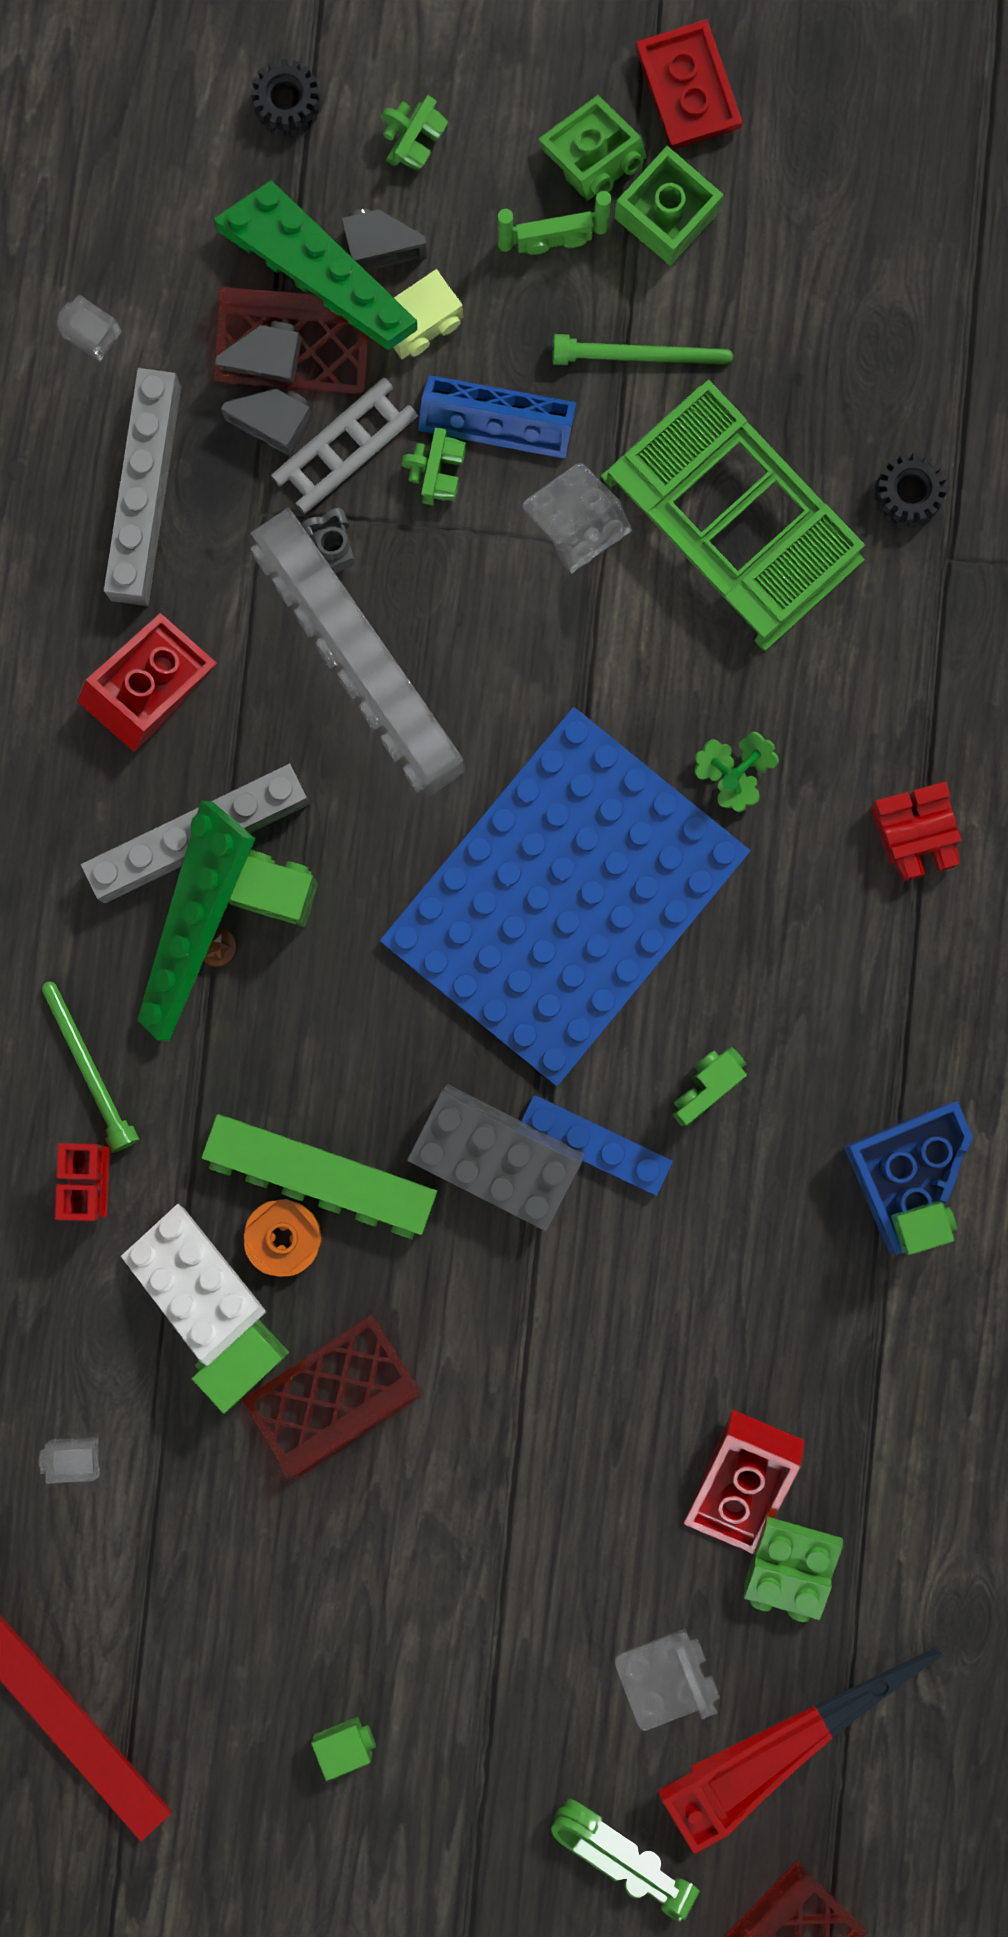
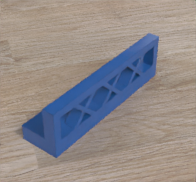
M429 375L421 401L418 431L434 434L436 427L446 429L447 437L566 459L577 403ZM434 390L442 391V392H448V393H451V394L445 395V394L435 393ZM476 398H480V399H485V400H487V401H486V402H483V401H477V400H475V399H476ZM513 405H517V406H522V407H524V408H523V409H520V408H515V407H512V406H513ZM549 412L565 414L566 417L552 415Z

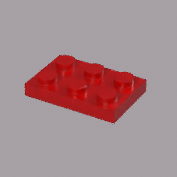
M707 19L636 41L635 49L670 149L676 150L741 129L743 122Z

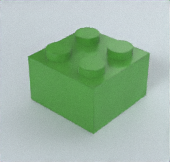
M666 146L617 200L615 219L671 266L720 213L724 194L672 149Z
M250 850L229 903L238 908L305 927L318 887L317 881L311 875L312 872L308 871V867L286 861L285 867L276 865L275 861L271 860V856Z
M258 1319L208 1366L201 1361L197 1362L195 1367L199 1372L192 1379L215 1405L225 1413L277 1365L289 1351Z

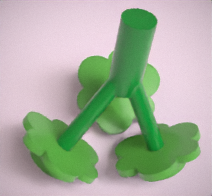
M758 732L749 733L746 739H742L739 742V747L743 751L741 754L743 762L737 768H733L734 760L730 756L732 748L728 744L721 745L715 739L709 740L704 745L703 751H699L695 755L694 759L698 763L695 767V775L698 778H710L712 781H717L721 778L722 774L725 776L718 783V788L721 792L717 798L719 805L723 808L733 807L734 811L742 812L745 810L746 805H755L760 798L759 791L756 789L758 782L754 776L747 777L744 772L749 767L755 766L759 772L763 773L768 768L776 767L779 763L778 756L773 752L775 749L774 744L770 740H765Z

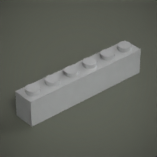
M138 368L104 586L105 594L113 602L142 606L149 605L181 393L180 382L176 373L144 368Z
M291 764L211 801L248 833H252L310 805ZM198 808L82 863L81 866L97 899L107 903L181 867L191 836V821L197 814Z

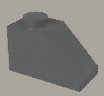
M358 209L351 212L348 217L342 218L350 256L366 272L427 257L424 235L379 209L373 211Z
M272 321L271 327L260 325L216 356L215 364L220 370L294 383L302 337L299 332L293 331V325Z
M278 389L228 401L221 408L224 419L227 422L289 457L312 420L310 407L307 406L308 401L293 391L285 394Z

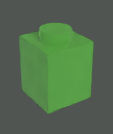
M933 1202L891 1215L901 1250L904 1254L910 1255L955 1241L952 1231L957 1230L956 1221L949 1207L944 1208L943 1202Z
M358 1717L316 1733L312 1741V1746L326 1781L371 1763V1750L376 1748L369 1726L362 1727Z

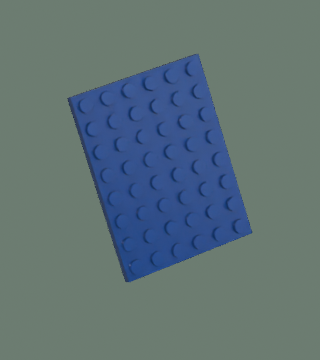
M573 707L384 934L380 942L557 1087L751 850Z

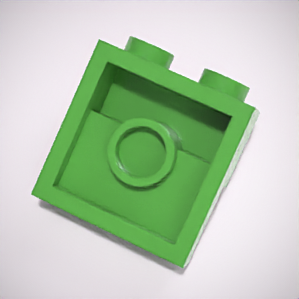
M598 95L539 138L541 149L563 170L566 181L586 201L595 195L597 196L601 191L609 193L615 180L625 173L633 175L638 172L643 165V160L647 157L642 137Z
M733 1047L727 1048L719 1055L714 1050L693 1066L698 1073L691 1079L700 1088V1091L698 1092L695 1088L690 1089L674 1102L678 1109L672 1113V1116L681 1126L688 1125L747 1076L742 1069L747 1064Z
M767 1517L745 1579L744 1599L750 1600L751 1605L761 1611H769L772 1607L786 1610L791 1618L800 1622H807L810 1618L820 1620L831 1591V1578L843 1548V1538Z

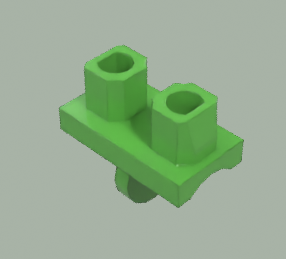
M427 95L423 102L417 104L409 119L406 116L411 107L405 102H401L397 110L392 108L384 109L381 118L388 125L383 133L384 137L393 140L397 132L401 133L385 161L394 167L401 162L416 171L423 167L431 151L415 141L419 132H422L433 141H436L448 124V121L434 109L437 103L435 99Z
M435 427L429 458L425 457L427 446L417 443L414 454H405L401 460V465L410 469V482L419 483L421 473L426 472L421 495L423 496L422 503L434 505L435 499H456L459 477L440 474L442 463L462 466L466 451V443L447 437L446 429Z

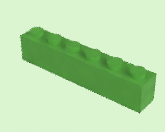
M220 1114L216 1116L202 1155V1159L211 1161L209 1165L211 1170L230 1176L234 1169L247 1174L245 1181L263 1188H267L269 1182L283 1187L281 1193L283 1195L300 1201L304 1200L305 1195L320 1199L318 1204L320 1208L340 1214L341 1208L356 1212L355 1220L375 1227L378 1220L393 1225L392 1233L409 1239H413L415 1233L423 1234L438 1192L434 1188Z

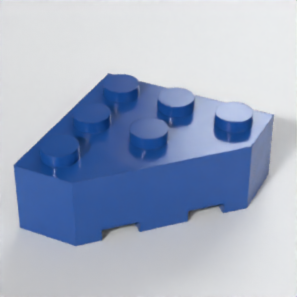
M958 1101L947 1102L843 1146L890 1254L898 1255L902 1253L891 1215L933 1202H943L944 1206L948 1202L965 1152L968 1151L973 1138Z

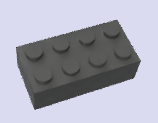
M447 1084L442 1090L407 1161L547 1231L582 1163L584 1153Z

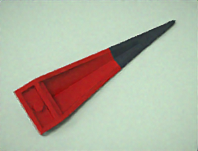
M933 1648L692 1765V1772L658 1790L663 1803L694 1855L728 1836L780 1784L830 1740L891 1692L939 1659L942 1655L940 1649Z

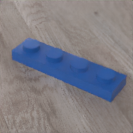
M536 1095L533 1096L521 1121L584 1153L582 1161L656 1196L673 1163L672 1160Z

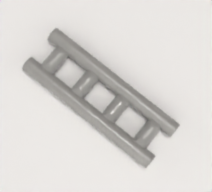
M383 377L271 475L279 487L290 480L302 493L303 497L295 504L303 514H307L418 417L410 405L399 412L385 397L393 390L392 385L386 378ZM374 406L388 423L371 437L357 420ZM346 430L360 447L346 460L342 461L329 444ZM318 455L332 472L315 486L301 469Z

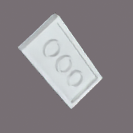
M179 1204L173 1207L121 1255L122 1259L198 1359L207 1366L266 1312L188 1212Z

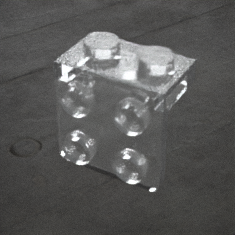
M578 463L526 499L522 505L525 513L552 540L563 565L571 574L632 531L620 500L582 463Z
M685 1629L622 1652L615 1657V1666L638 1727L642 1730H649L698 1710L702 1719L717 1714L713 1701L720 1699L712 1676L704 1678L699 1664L706 1660L698 1639L690 1641Z

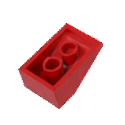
M160 613L85 680L77 702L135 752L168 720L215 668L217 663Z
M732 1410L718 1438L685 1517L684 1524L754 1554L766 1518H775L801 1467L805 1440Z

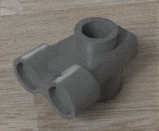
M342 508L332 509L322 517H313L302 523L301 527L307 542L315 544L330 573H337L355 564L346 532L349 522Z

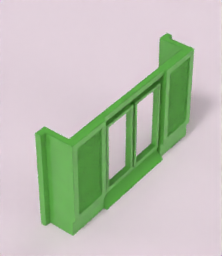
M708 379L604 472L601 478L610 488L616 483L758 633L755 642L765 652L864 562L865 559L860 553L865 544L810 489ZM740 444L767 473L701 532L674 502L733 448ZM776 482L803 512L737 571L710 541Z

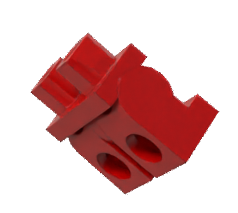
M947 781L916 789L910 795L909 792L876 800L870 807L887 852L889 865L896 864L903 882L925 875L920 859L921 856L932 854L938 872L949 870L959 865L957 845L962 840L950 805V792Z
M58 1143L57 1178L68 1179V1184H56L55 1220L96 1221L101 1217H108L110 1147H104L99 1144Z

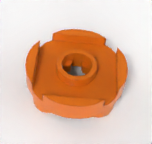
M289 1199L269 1201L258 1207L247 1220L244 1233L245 1252L251 1263L261 1272L278 1277L296 1275L309 1267L317 1257L322 1242L320 1225L315 1215L305 1205ZM276 1228L282 1231L289 1229L292 1232L289 1238L292 1244L289 1248H286L284 1245L276 1247L273 1244V1241L276 1239V1235L273 1232Z

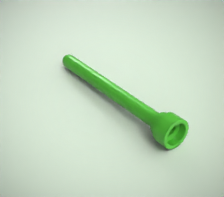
M554 334L552 363L553 365H568V362H576V358L726 365L733 360V354L728 349L577 343V339L570 338L569 334Z
M51 981L44 983L42 992L108 1127L105 1130L108 1136L105 1138L108 1147H110L111 1153L121 1151L135 1144L140 1139L134 1127L129 1126L126 1120H121L56 984Z

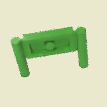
M601 191L597 194L595 213L584 212L518 224L516 227H513L512 211L502 209L498 213V247L501 251L507 252L512 249L513 245L517 244L518 253L527 252L528 254L536 255L548 251L549 247L564 245L566 248H576L582 246L586 241L592 240L593 230L597 234L607 232L611 195L607 191Z

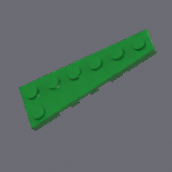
M272 180L214 218V227L219 233L249 254L253 251L266 260V266L276 273L280 271L295 280V286L305 293L309 290L323 300L325 307L338 316L344 317L348 323L388 351L418 330V321Z
M201 800L197 814L192 818L190 826L191 836L137 1019L159 1041H170L255 841V838L219 806L210 801Z

